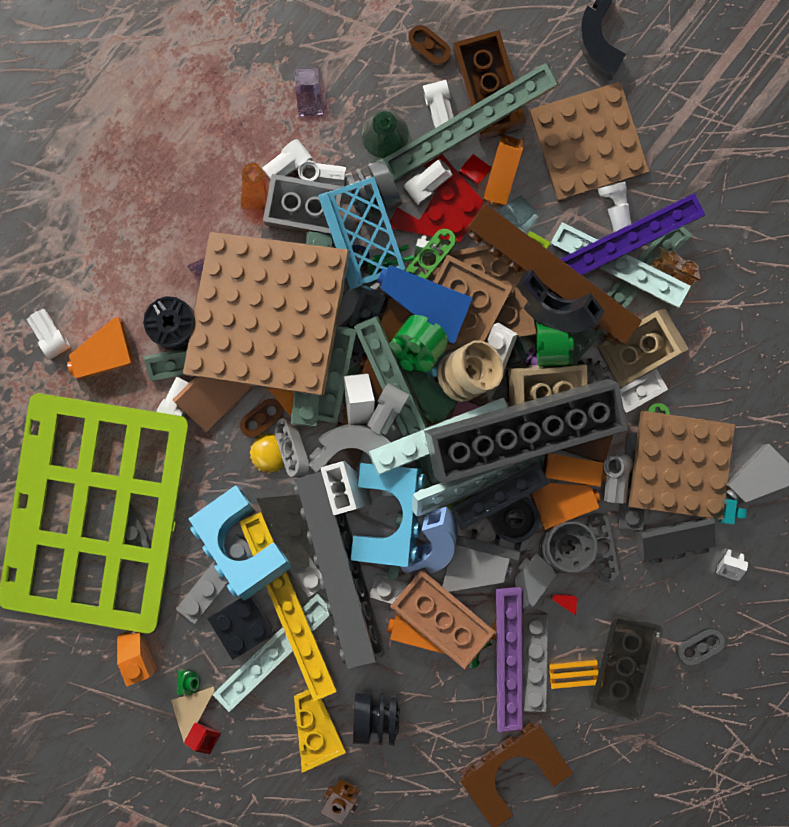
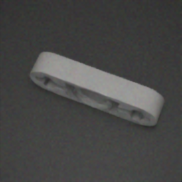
M280 418L275 425L274 432L287 474L296 478L304 477L308 473L309 461L297 425L291 424L290 419Z

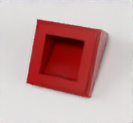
M472 154L459 170V174L478 187L492 167Z
M552 593V600L576 615L577 597L575 595Z
M194 723L184 743L195 752L210 755L221 733L200 723Z

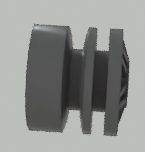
M382 158L368 164L369 176L367 177L364 176L359 168L355 169L358 181L354 180L350 172L344 174L347 185L374 176L385 209L389 211L402 205L395 183ZM371 183L361 186L357 196L370 202L374 194ZM356 189L350 190L349 192L354 194ZM376 197L373 201L375 205L378 204ZM356 198L353 202L355 210L363 217L368 204ZM371 206L374 215H379L378 209ZM367 213V215H366V217H365V219H367V220L370 219L368 213Z
M576 521L563 522L550 527L543 534L540 542V553L543 560L560 573L580 572L588 568L595 560L597 540L594 533L586 525ZM567 543L568 546H571V551H566L565 554V550L561 549V546Z

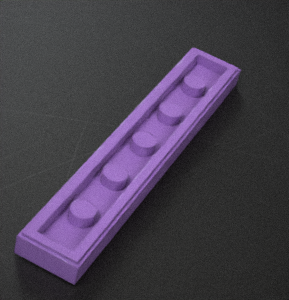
M515 587L496 589L497 730L500 733L519 731L523 728L522 589Z

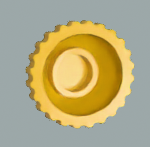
M270 432L256 437V440L253 441V445L250 447L252 463H254V466L259 471L262 470L263 473L279 472L285 465L275 434Z

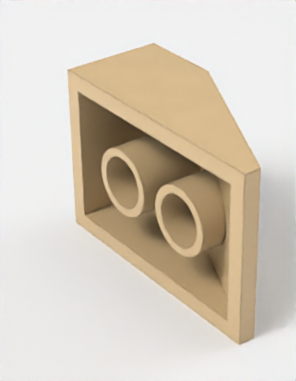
M665 308L657 310L642 319L641 324L625 345L617 344L614 346L605 341L597 346L621 388L689 350Z
M587 365L508 367L509 407L587 385Z

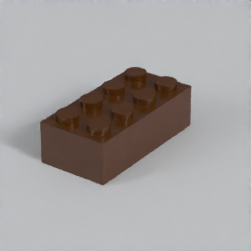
M500 30L453 43V54L469 108L514 82ZM523 108L477 134L478 140L524 128L526 119Z

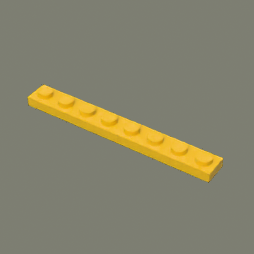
M262 512L239 521L253 556L274 542ZM286 571L266 585V588L314 701H317L337 692V689Z

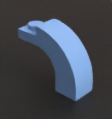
M447 507L425 514L422 532L430 542L415 546L418 547V559L414 562V566H400L404 573L426 568L432 574L443 569L451 561L458 536V525L455 517Z

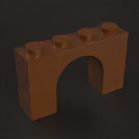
M538 722L526 724L520 730L521 734L515 738L512 736L501 742V748L495 752L493 750L488 751L481 757L482 761L477 765L470 764L461 771L462 775L459 777L461 784L491 827H498L513 816L512 810L495 786L496 773L499 767L508 759L525 757L532 760L539 766L553 787L573 774Z

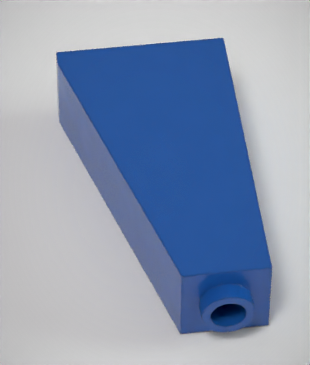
M391 265L388 266L387 270L382 268L377 281L381 283L380 289L413 315H422L429 318L427 322L433 326L435 323L440 325L446 332L449 342L455 344L472 297Z

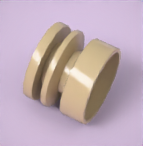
M479 340L472 341L443 357L438 364L437 375L443 391L451 399L465 402L498 386L503 378L504 368L498 352L490 344Z

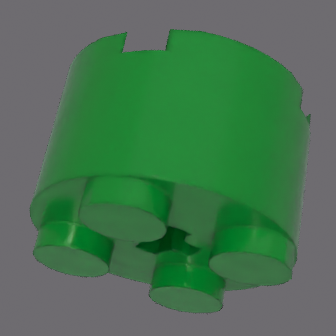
M422 315L410 316L389 343V347L401 361L400 365L407 371H412L413 369L422 372L431 371L445 352L449 342L443 328L437 323L433 326L427 322L429 318Z
M535 320L538 366L557 367L573 365L572 351H574V343L570 332H562L546 327Z

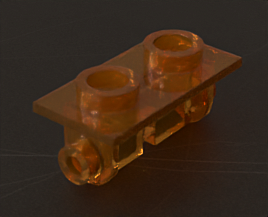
M659 248L661 256L659 259L655 258L653 260L652 267L668 275L671 274L672 277L689 285H692L694 280L702 281L699 267L694 261L686 260L674 251Z

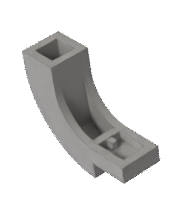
M340 425L327 431L319 438V442L324 447L322 449L318 447L309 456L311 459L309 466L317 473L340 450L357 448L369 455V451L389 444L392 441L386 435L372 431L367 425Z

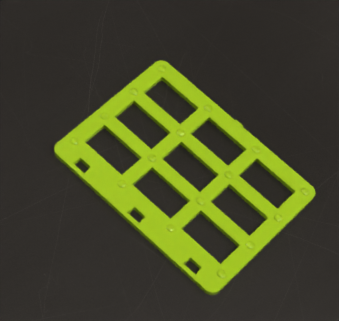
M36 393L30 397L0 583V606L2 608L140 633H151L157 628L172 531H175L176 522L174 518L189 423L185 417ZM59 414L85 418L77 469L51 465ZM33 420L40 421L38 435H31ZM101 421L127 425L119 476L93 472ZM142 428L169 432L161 483L135 479ZM49 480L75 484L67 534L41 530ZM90 486L117 491L109 541L83 537ZM132 493L159 498L151 548L124 544ZM21 494L28 495L27 508H19ZM38 545L65 549L57 599L31 595ZM80 552L106 556L99 607L72 602ZM122 559L149 563L141 614L114 609ZM10 567L17 568L15 582L8 581Z

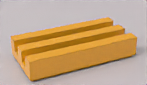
M597 660L548 664L551 689L600 685ZM592 666V670L554 673V669ZM593 675V679L555 682V679Z

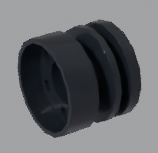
M165 296L158 298L148 306L144 313L143 325L145 332L153 342L166 349L177 350L188 346L189 338L194 328L195 311L190 305L177 297ZM174 317V326H167L166 318L172 319Z
M355 692L353 744L369 745L371 735L377 734L378 744L382 745L383 734H389V745L395 746V740L399 732L400 716L397 694H391L389 705L384 704L385 693L380 694L378 704H373L371 693Z

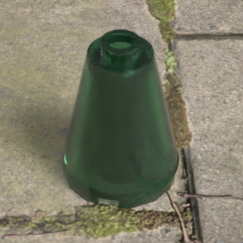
M380 111L371 115L365 121L361 137L364 147L371 155L384 159L407 145L409 131L406 122L398 114L390 111Z

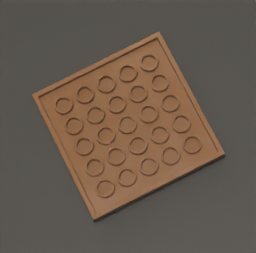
M210 232L194 312V328L189 338L183 374L324 396L350 251L347 249Z

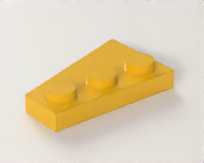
M309 689L294 695L301 769L303 773L345 754L346 749L323 699L314 701Z

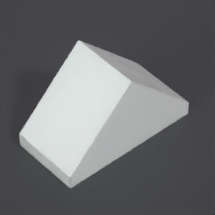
M369 375L344 376L348 424L369 423L374 412L375 402Z

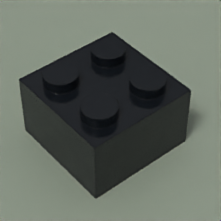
M254 595L245 601L239 598L207 618L232 660L276 633Z

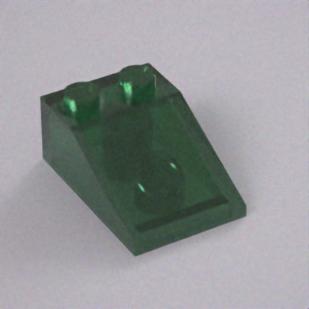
M402 368L421 410L424 411L423 417L433 425L435 422L441 423L458 401L451 399L443 391L441 385L425 372L414 369L407 371Z

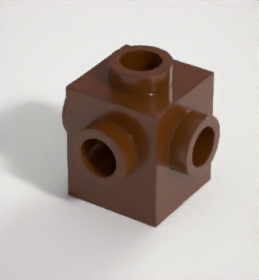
M339 779L334 787L330 785L323 798L326 801L321 813L342 824L348 813L353 815L360 803L356 800L360 791L350 783Z

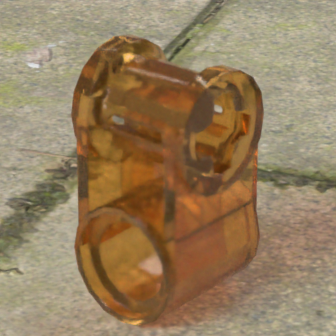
M248 163L242 169L241 209L265 210V173L257 163ZM252 169L259 173V176H256L254 181L247 176L252 173Z

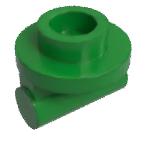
M178 670L177 695L191 696L199 688V677L193 671Z

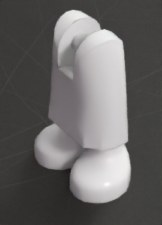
M626 182L598 188V193L601 197L611 198L615 203V206L607 209L613 232L630 225L631 218L629 203H627Z

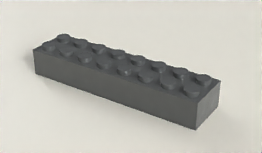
M605 379L425 430L424 433L434 476L443 484L626 431L628 426L619 384L610 379Z
M322 472L295 479L294 490L297 498L301 499L303 506L301 508V516L303 521L308 524V541L311 546H314L316 553L314 555V563L316 568L321 571V588L324 593H327L329 600L327 602V610L329 615L334 618L335 626H333L335 638L340 640L342 647L340 649L341 660L344 664L346 663L347 669L374 663L384 656L385 652L360 562L351 560L353 537L346 512L333 515Z

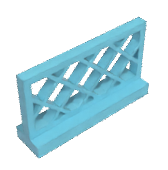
M374 176L318 195L336 248L350 251L346 273L350 289L378 279L381 273H377L378 269H388L381 265L387 252L396 256L399 264L396 268L405 270ZM371 183L374 194L369 202L357 196L361 186ZM356 189L354 194L349 191ZM346 193L353 197L347 210L337 205L335 195ZM375 197L379 206L373 204ZM355 198L368 204L363 217L350 212ZM371 206L381 211L382 217L378 225L365 219ZM339 210L345 212L343 218L341 217ZM348 214L361 220L355 233L344 226V221ZM383 220L387 229L381 227ZM363 222L376 227L370 240L358 235ZM379 229L389 234L390 240L386 248L373 242ZM347 233L353 235L351 241L349 240ZM356 237L368 243L363 256L352 249V244ZM391 243H392L394 252L391 251V250H389V247H390ZM371 245L384 251L378 263L366 258ZM355 256L361 258L359 264H357ZM364 260L376 266L372 275L362 278L360 267Z

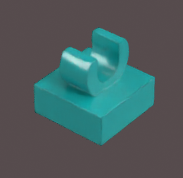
M724 499L723 518L719 519L720 523L734 524L735 517L746 519L747 509L736 508L737 500Z

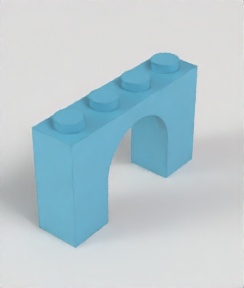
M360 463L358 487L385 490L392 493L401 503L403 519L399 529L387 538L365 535L353 536L351 560L403 567L414 566V562L418 559V547H415L416 537L420 536L421 524L418 523V517L412 511L413 494L425 486V474H422L423 469L398 467L377 475L373 463Z
M234 486L190 517L189 520L193 525L190 528L192 533L198 540L201 538L205 544L202 547L204 552L210 559L212 557L217 563L214 566L222 578L226 577L230 584L227 587L234 597L239 596L245 601L292 568V565L280 547L274 542L248 560L234 561L229 559L224 546L228 531L233 525L255 510L239 487Z

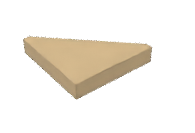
M215 686L197 691L191 696L184 695L171 700L184 742L193 724L199 722L215 691Z

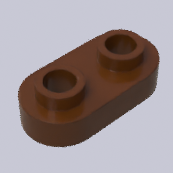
M417 25L410 30L408 36L410 46L431 64L442 66L449 61L451 54L449 45L428 27ZM422 36L425 40L419 43L416 41V38ZM436 51H441L443 53V56L437 58L434 55V53Z
M276 399L264 400L241 419L240 429L242 433L248 437L261 435L282 418L284 413L282 405ZM271 406L276 408L274 415H269L267 412ZM251 421H255L257 423V428L255 430H251L249 428V423Z

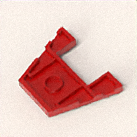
M442 154L424 164L423 167L428 168L438 159H441L450 168L452 176L438 187L421 218L417 219L397 207L389 222L392 230L396 229L411 234L426 235L430 238L439 230L448 229L455 235L456 243L460 244L467 232L465 229L478 213L484 201ZM450 235L447 237L441 236L439 239L449 241Z

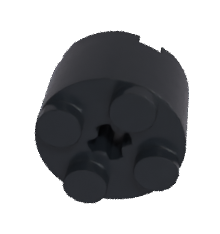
M524 497L490 515V524L493 531L500 538L511 543L526 541L536 533L540 524V515L534 502L530 498ZM515 511H517L518 517H520L521 520L520 522H515L514 525H512L511 519H509L508 517L510 514H514Z

